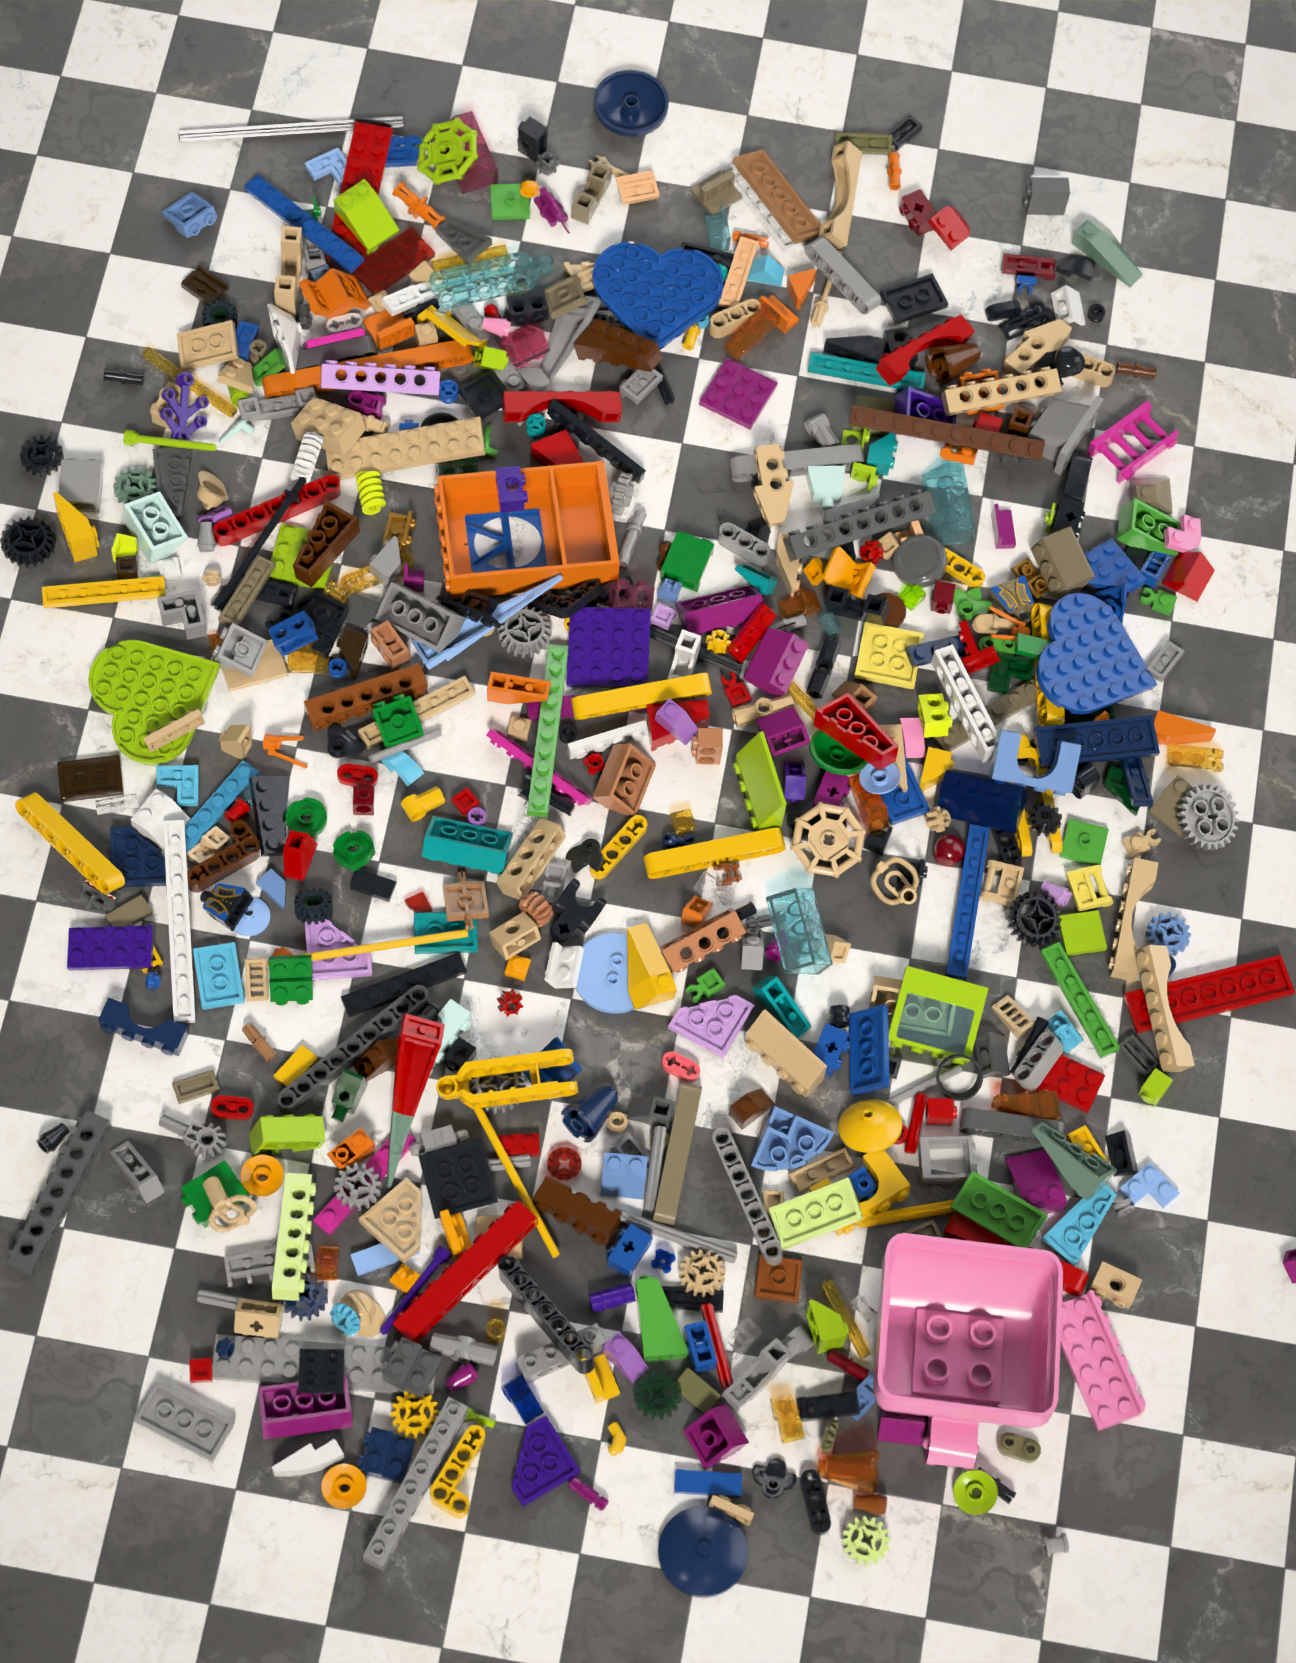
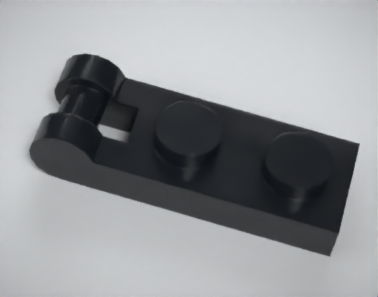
M267 580L255 600L292 609L294 605L293 598L296 597L298 589L294 586ZM285 593L286 597H282L280 594Z
M857 1391L796 1398V1406L799 1407V1413L797 1414L799 1422L860 1415ZM814 1405V1412H808V1406Z

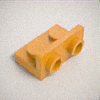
M447 1209L440 1212V1223L454 1260L457 1259L464 1249L468 1250L472 1244L461 1213L450 1215Z

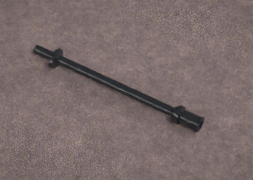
M299 477L291 491L284 490L286 498L229 582L224 586H220L219 593L210 604L215 610L222 611L229 598L234 594V587L293 501H300L297 495L306 483L303 477Z

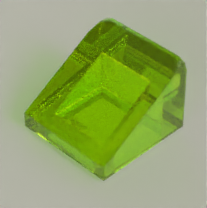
M908 584L899 594V597L904 601L905 606L912 611L925 599L926 592L917 584Z

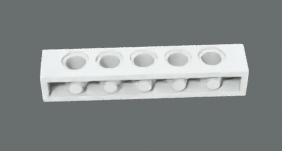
M953 645L935 650L931 663L982 763L992 760L997 730Z

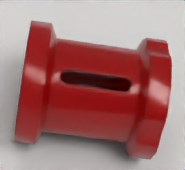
M236 798L233 806L228 811L225 810L223 814L229 822L233 823L240 820L251 809L242 799Z

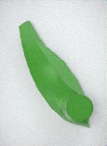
M488 424L484 433L485 453L496 457L498 450L489 447L491 443V425Z

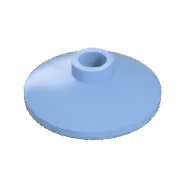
M868 763L860 772V784L870 793L885 794L894 790L899 784L900 771L893 763L882 770H878Z
M253 897V901L246 910V912L251 911L253 914L247 916L244 913L234 930L236 933L243 936H255L262 933L268 927L271 918L270 910L261 899Z

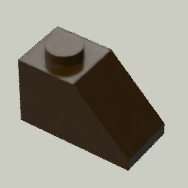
M345 629L343 635H339L336 647L339 648V656L346 662L347 669L352 678L357 679L369 645L368 635Z

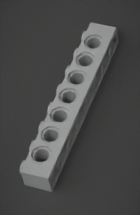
M448 1397L363 1554V1561L384 1572L469 1413L468 1406Z

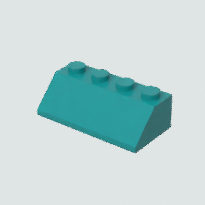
M432 816L424 838L422 857L432 861L447 862L451 865L466 866L474 870H485L492 874H502L507 864L513 833Z

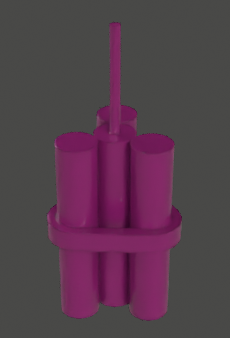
M546 187L540 188L539 197L534 198L533 201L540 210L541 217L545 218L551 227L556 226L557 222H561L567 233L570 234L563 223L569 219L563 210V205Z

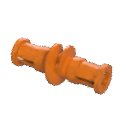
M400 182L393 190L392 195L401 199L409 207L408 213L413 214L414 219L420 216L424 221L433 226V230L436 231L435 227L446 219L445 216H440L434 208L426 204L427 196L420 199L415 192L406 187L404 182Z

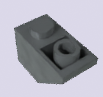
M656 1096L632 1098L627 1119L652 1126H663L668 1130L675 1101Z

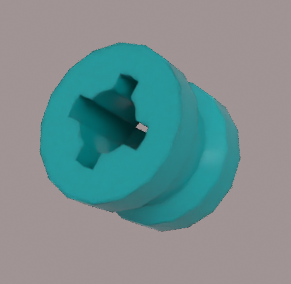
M532 414L527 419L526 432L531 438H541L546 432V420L540 414Z

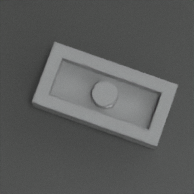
M1168 640L1146 669L1155 679L1162 683L1185 651Z

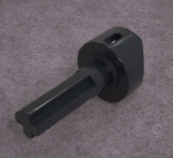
M531 771L525 776L524 790L517 795L526 801L529 800ZM551 792L549 805L571 816L575 810V805Z

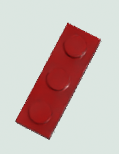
M760 603L726 651L737 662L743 663L777 615L766 604Z

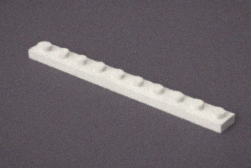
M184 820L163 821L173 1021L180 1024L195 1023Z

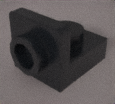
M920 859L919 863L909 862L919 875L920 886L923 878H927L928 866H924L925 859ZM898 863L897 871L902 873L910 885H912L914 878L910 873L911 871ZM897 875L896 883L904 884V882H901V878Z

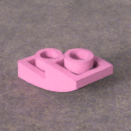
M900 718L899 724H902L905 757L925 758V743L920 718Z

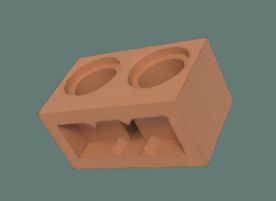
M388 620L371 629V642L392 672L410 662L409 649Z
M698 728L697 736H693L692 757H695L696 764L720 765L723 750V728Z

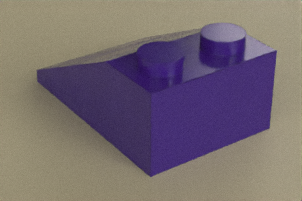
M907 387L895 397L894 413L956 424V415L945 416L941 398L911 387Z

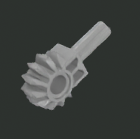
M162 1115L159 1119L158 1125L182 1136L185 1145L195 1150V1156L202 1154V1159L204 1160L208 1155L214 1159V1153L221 1155V1148L226 1147V1142L224 1141L226 1138L225 1133H221L220 1126L214 1128L213 1123L205 1127L203 1123L199 1124L192 1121L189 1126L167 1115ZM205 1139H213L210 1144H203Z

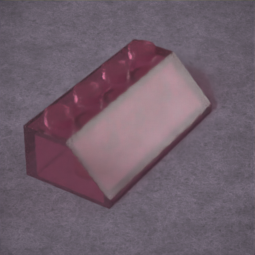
M470 111L454 116L449 121L454 120V118H460L464 124L478 133V159L468 168L463 175V179H456L462 194L488 187L490 184H498V169L473 112ZM459 129L456 134L461 137L464 132ZM469 141L465 143L466 151H469ZM447 147L444 153L447 154L450 149Z

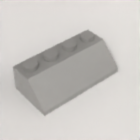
M391 582L375 619L382 623L388 620L394 629L441 652L459 635L466 617L402 584Z

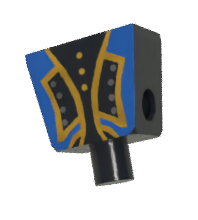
M222 883L216 884L211 892L204 890L200 896V901L204 903L203 909L206 913L231 931L235 930L254 899L245 888Z

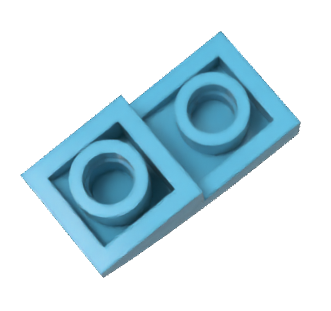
M403 751L381 759L391 773L395 770L407 786L424 774L422 769Z

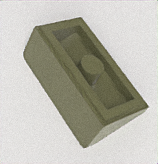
M689 1367L672 1386L703 1414L711 1410L721 1399V1395Z

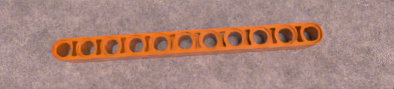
M456 340L337 362V365H345V362H357V366L365 367V363H376L378 368H384V364L396 365V369H404V365L416 366V370H423L424 367H435V370L469 364L474 360L471 345L467 344L466 347H463ZM321 366L295 370L294 374H291L290 371L264 377L261 381L266 399L293 395L295 390L314 387L315 393L335 389L319 388ZM339 369L335 376L337 380L343 381L346 373L344 370ZM363 371L356 372V380L363 382L365 380V373ZM382 372L376 373V382L385 380V375ZM398 373L395 375V378L403 377V375Z

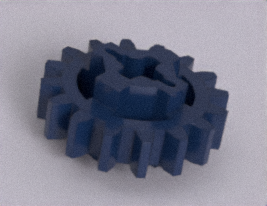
M306 1274L305 1278H302L305 1279L304 1293H300L299 1301L281 1300V1304L285 1306L284 1312L289 1313L291 1311V1318L293 1319L297 1315L299 1316V1321H302L303 1317L306 1316L310 1321L313 1314L319 1317V1310L325 1311V1304H328V1290L324 1288V1282L317 1283V1276L310 1279L309 1274ZM317 1295H319V1299L317 1303H315V1299L317 1298Z

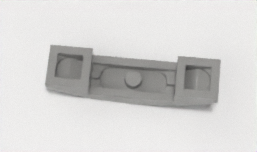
M314 387L295 390L293 395L257 401V397L237 400L242 419L272 420L299 414L313 396H317Z

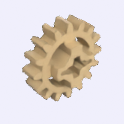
M699 1249L698 1255L692 1251L690 1258L684 1256V1263L679 1265L681 1271L678 1273V1278H682L681 1286L687 1285L686 1292L692 1289L694 1296L700 1292L702 1297H705L706 1292L714 1295V1288L716 1290L721 1289V1284L725 1282L726 1269L722 1268L724 1265L723 1261L717 1262V1254L712 1257L710 1256L711 1251L708 1250L706 1254H703L702 1249Z

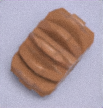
M531 891L522 897L523 899L518 905L520 913L525 912L535 922L537 927L546 925L554 914L548 900L536 891Z

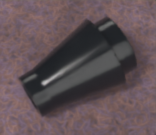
M60 1123L58 1126L39 1135L37 1144L47 1154L54 1152L70 1131L65 1124Z

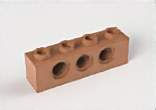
M729 908L665 943L659 949L669 970L673 973H680L688 968V964L692 962L698 963L706 958L705 955L708 953H716L724 948L723 945L728 942L734 943L740 940L746 931L736 911ZM725 927V934L722 937H718V929ZM702 937H706V945L699 947V940ZM684 947H688V955L681 957V950Z

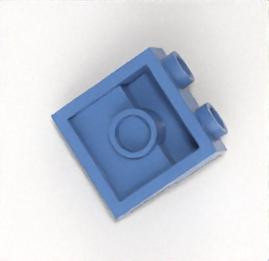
M192 191L162 211L163 217L174 224L176 230L186 238L198 235L202 228L214 224L215 219L218 218L213 205Z

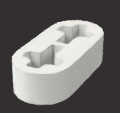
M350 313L331 318L326 323L327 333L332 335L362 328V317L357 313Z

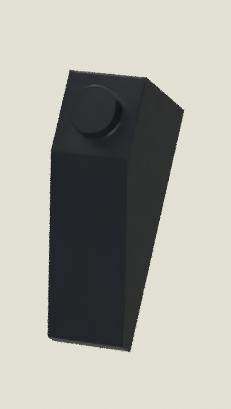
M870 335L826 338L823 352L841 358L879 364V359L885 353L887 341Z

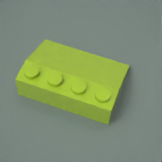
M761 731L736 754V759L733 763L735 775L738 774L740 778L738 781L740 792H744L746 797L744 799L745 808L747 811L750 810L752 816L750 817L751 827L756 829V831L770 828L781 829L786 809V801L764 732Z

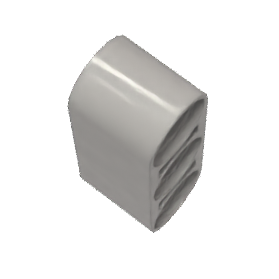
M723 523L720 526L718 543L722 547L757 567H764L768 564L771 549L767 543L732 523Z
M1045 1031L1038 1037L1014 1072L1015 1080L1027 1092H1032L1039 1087L1064 1050L1063 1044L1052 1031Z

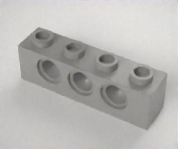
M597 1323L577 1331L592 1348L593 1355L602 1352L603 1345L606 1342ZM553 1342L517 1357L515 1363L524 1385L571 1365Z

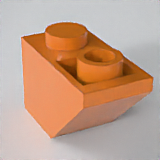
M359 1128L328 1152L327 1156L342 1171L346 1169L347 1165L351 1168L354 1167V1163L359 1165L375 1152V1145L362 1128Z

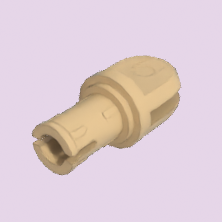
M979 614L972 622L973 629L981 634H996L999 630H1011L1013 626H1017L1005 618H999L996 614Z

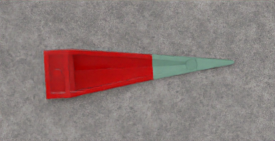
M410 1014L402 1016L399 1036H397L387 1188L392 1185L411 1124L442 1045L445 1024Z

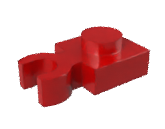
M733 671L730 672V678L732 679L730 681L721 676V684L726 687L724 694L733 709L751 702L752 697L743 682L736 683V674Z

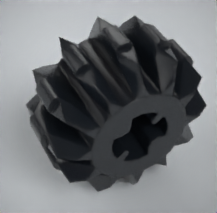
M1043 801L1039 806L1035 804L1027 814V825L1031 826V832L1038 831L1037 836L1044 833L1047 838L1050 833L1054 835L1057 829L1061 827L1062 823L1060 820L1062 819V814L1058 813V807L1051 808V802L1048 806H1045Z

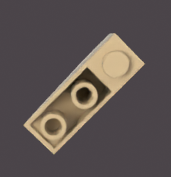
M779 534L775 562L788 594L793 599L795 591L799 592L800 580L797 579V574H801L803 563L799 562V559L790 562L783 539L789 537V535Z

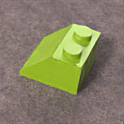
M813 1299L809 1300L805 1315L817 1354L843 1348L844 1342L847 1340V1334H849L847 1322L842 1321L839 1313Z

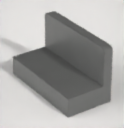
M991 1031L976 1036L974 1043L975 1057L982 1070L983 1079L995 1074L1009 1076L1010 1069L1005 1037Z

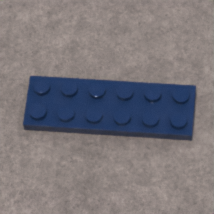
M1152 715L1034 727L1033 729L1040 768L1052 766L1058 740L1082 745L1078 764L1152 757L1160 754Z

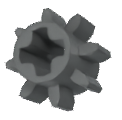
M545 151L542 155L538 154L535 168H539V174L549 176L553 172H557L559 160L555 159V153L552 154Z

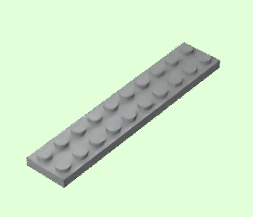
M216 1334L212 1364L213 1380L274 1385L298 1382L300 1349H344V1375H347L349 1390L404 1394L403 1390L382 1381L383 1373L380 1372L384 1361H390L393 1355L390 1353L391 1348ZM225 1337H228L229 1340L235 1343L234 1353L229 1359H221L218 1353H216L218 1341ZM435 1376L425 1396L432 1395L433 1397Z

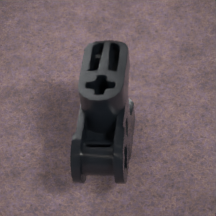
M575 878L569 882L552 907V910L559 916L551 926L550 936L559 943L565 942L573 935L577 928L586 933L607 904V901L602 897L598 898L590 907H583L578 904L576 892L580 887V882ZM561 927L565 929L563 934L559 932Z

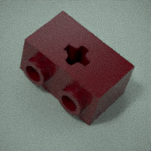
M919 189L901 197L899 212L907 219L910 229L914 230L917 236L934 230L927 221L937 212L923 191Z

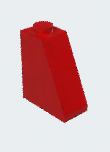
M567 430L531 443V456L544 466L585 463Z

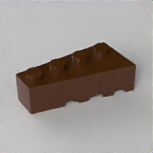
M325 500L323 509L318 514L313 529L310 530L308 539L303 544L293 564L295 578L312 588L360 532L358 518Z

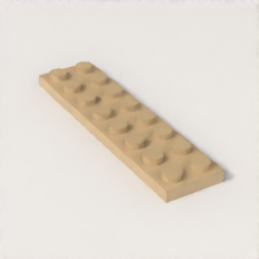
M480 417L362 437L355 442L345 456L326 450L328 475H336L340 480L355 478V475L361 471L384 473L486 455Z

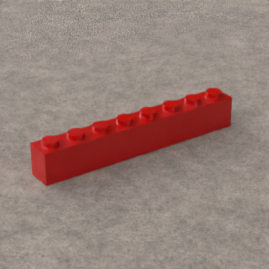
M519 1200L515 1204L511 1203L504 1210L505 1214L500 1219H494L488 1226L489 1229L484 1234H479L474 1239L473 1245L468 1250L464 1249L458 1255V1260L453 1265L449 1264L443 1269L441 1277L437 1280H432L427 1285L426 1291L421 1296H416L410 1302L411 1306L405 1312L401 1311L394 1318L395 1322L393 1323L395 1330L404 1338L418 1343L498 1264L499 1259L506 1256L538 1225L537 1217Z

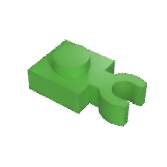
M1144 588L1143 594L1149 597L1141 596L1139 602L1145 605L1152 604L1151 610L1170 616L1177 596L1161 590L1155 594L1152 589Z
M713 968L696 979L698 985L688 986L686 993H697L692 998V1002L695 1003L701 999L703 994L709 998L725 988V983Z

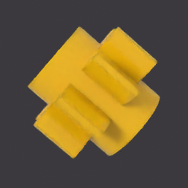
M712 630L711 636L707 635L706 638L707 650L713 651L714 654H725L726 649L731 643L729 641L730 635L726 634L723 630Z

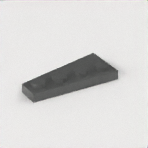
M178 447L152 449L157 491L162 494L176 519L181 520L192 449Z

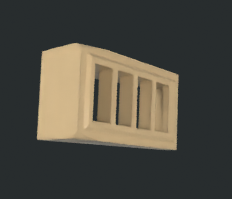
M266 958L245 959L247 1002L268 1001ZM262 966V970L250 971V967ZM263 974V978L250 979V975ZM250 983H263V986L251 987ZM251 991H263L264 995H251Z
M1008 995L991 1007L1017 1040L1028 1033L1034 1025L1033 1019ZM1007 1003L1009 1007L1002 1011L1000 1008ZM1009 1011H1014V1013H1012L1011 1015H1006V1013H1008ZM1018 1016L1019 1019H1017L1016 1021L1013 1022L1011 1020L1014 1017ZM1021 1022L1024 1023L1021 1027L1017 1026Z

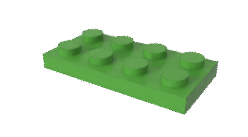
M972 1171L950 1206L953 1211L1015 1247L1029 1248L1048 1217V1214L974 1171Z

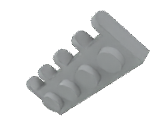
M310 1242L309 1253L304 1254V1260H307V1267L310 1266L312 1274L316 1273ZM277 1248L224 1257L228 1288L233 1287L232 1279L247 1277L248 1284H252L251 1276L269 1273L270 1280H273ZM291 1254L288 1257H295L297 1255Z

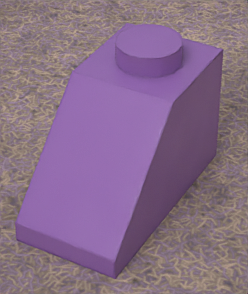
M670 698L657 711L655 721L685 746L697 734L698 728L689 715Z
M619 1331L603 1345L602 1354L632 1384L649 1369L636 1348Z

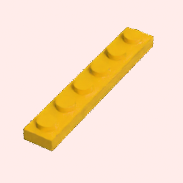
M164 576L42 587L44 608L157 599V597L166 596Z

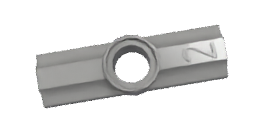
M434 1332L429 1351L449 1356L461 1363L475 1362L494 1367L498 1347L476 1342L475 1339L468 1336L459 1335L453 1337Z

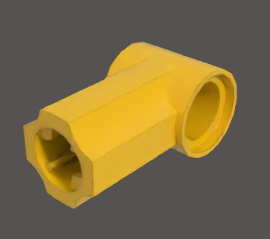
M436 786L418 796L416 794L407 796L401 801V806L410 821L415 822L423 818L428 811L444 804L445 799L440 788Z

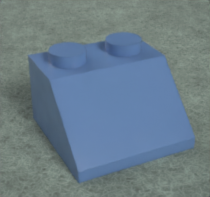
M604 1152L600 1195L643 1199L648 1156Z

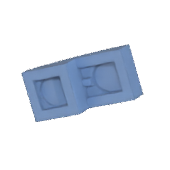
M871 1372L855 1390L858 1393L860 1415L851 1417L857 1422L876 1402L873 1392L874 1372Z

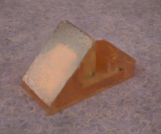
M802 589L798 590L797 597L778 602L781 616L786 619L801 613L804 616H809L822 612L816 594Z
M318 1246L315 1261V1274L318 1280L336 1281L338 1279L340 1247Z

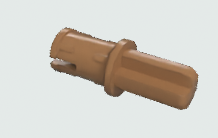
M248 1023L242 1028V1032L253 1044L252 1048H256L266 1062H269L277 1055L266 1041V1036H262L252 1023Z

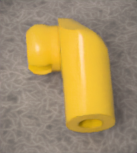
M614 1422L608 1426L613 1436L612 1445L608 1446V1452L612 1456H616L618 1453L621 1454L624 1451L627 1440L619 1424Z

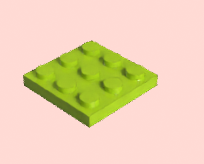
M281 524L270 560L276 563V567L269 579L311 588L295 578L293 564L303 544L308 539L309 529ZM333 564L314 584L312 589L326 590Z

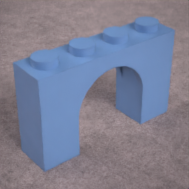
M998 729L988 776L994 779L993 783L1006 785V782L1014 783L1013 787L1025 789L1026 785L1033 786L1034 791L1044 793L1046 789L1054 790L1053 794L1065 796L1066 793L1072 794L1082 745L1058 740L1051 768L1041 776L1030 777L1021 771L1017 761L1022 734Z

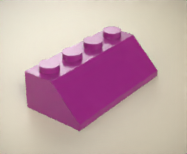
M747 584L675 602V607L683 630L702 635L703 632L721 630L727 626L737 627L741 623L747 622L758 605L763 603L762 594L753 585Z
M344 1375L343 1394L298 1393V1382L258 1387L264 1439L353 1427L347 1375Z

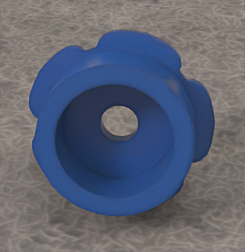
M156 970L154 972L148 971L145 988L154 991L155 987H160L161 975H157Z

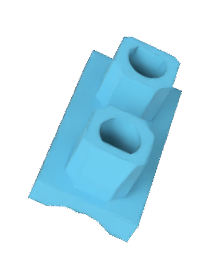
M1059 1010L1053 1017L1047 1020L1049 1022L1047 1025L1048 1029L1061 1041L1066 1053L1084 1041L1062 1010Z

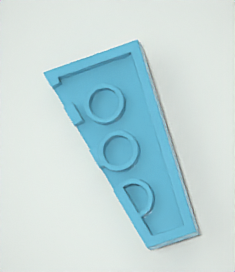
M1105 1184L1089 1200L1082 1198L1043 1236L1042 1240L1066 1263L1075 1267L1117 1194Z

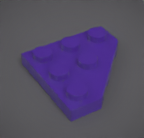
M546 1415L526 1427L511 1486L513 1493L523 1508L581 1473Z

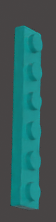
M811 352L808 373L901 390L911 387L922 392L926 375L923 372L909 370L902 380L889 386L875 369L878 364Z

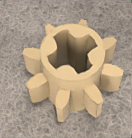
M939 806L930 808L931 812H927L925 816L927 827L931 831L936 830L937 833L945 831V827H948L951 822L949 812L945 808L940 809Z

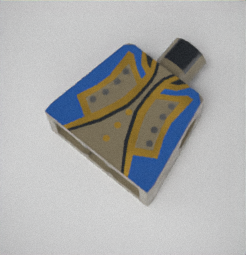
M1025 575L990 588L988 598L996 609L1011 617H1016L1018 621L1026 622V624L1031 621L1028 613L1031 612L1034 601Z

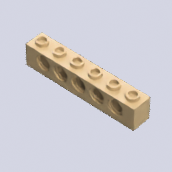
M1044 367L1036 373H1032V370L1021 372L1020 376L1014 377L1013 374L1004 375L1000 380L988 378L979 384H976V381L965 383L964 387L958 388L957 385L948 386L941 393L945 416H951L1058 395L1062 389L1057 368ZM1035 379H1038V380L1041 381V383H1042V387H1041V388H1039V387H1037V386L1035 385V383H1034V380H1035ZM1016 383L1023 385V391L1017 390ZM998 386L1004 388V395L997 392ZM979 390H983L986 393L985 399L979 396ZM960 394H965L968 401H961Z

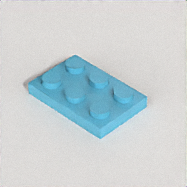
M235 942L194 948L193 953L202 1010L245 1003Z

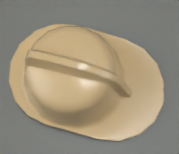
M206 471L198 473L200 484L197 490V497L202 501L206 510L218 507L224 500H229L225 486L220 479Z
M352 1290L346 1293L341 1298L340 1303L350 1306L360 1320V1330L357 1334L363 1337L378 1335L380 1327L385 1322V1315L380 1306L366 1291Z

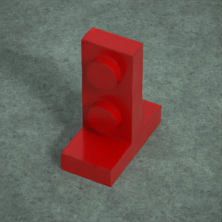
M967 621L959 622L961 631H958L962 643L966 641L967 644L964 647L967 657L960 660L968 675L1000 662L994 646L979 651Z

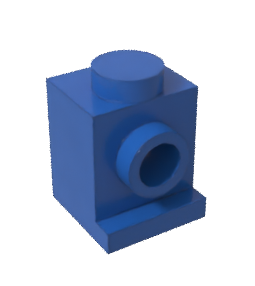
M865 1166L846 1177L851 1179L858 1203L871 1199L878 1190V1186L866 1171ZM864 1182L867 1187H862L860 1184Z

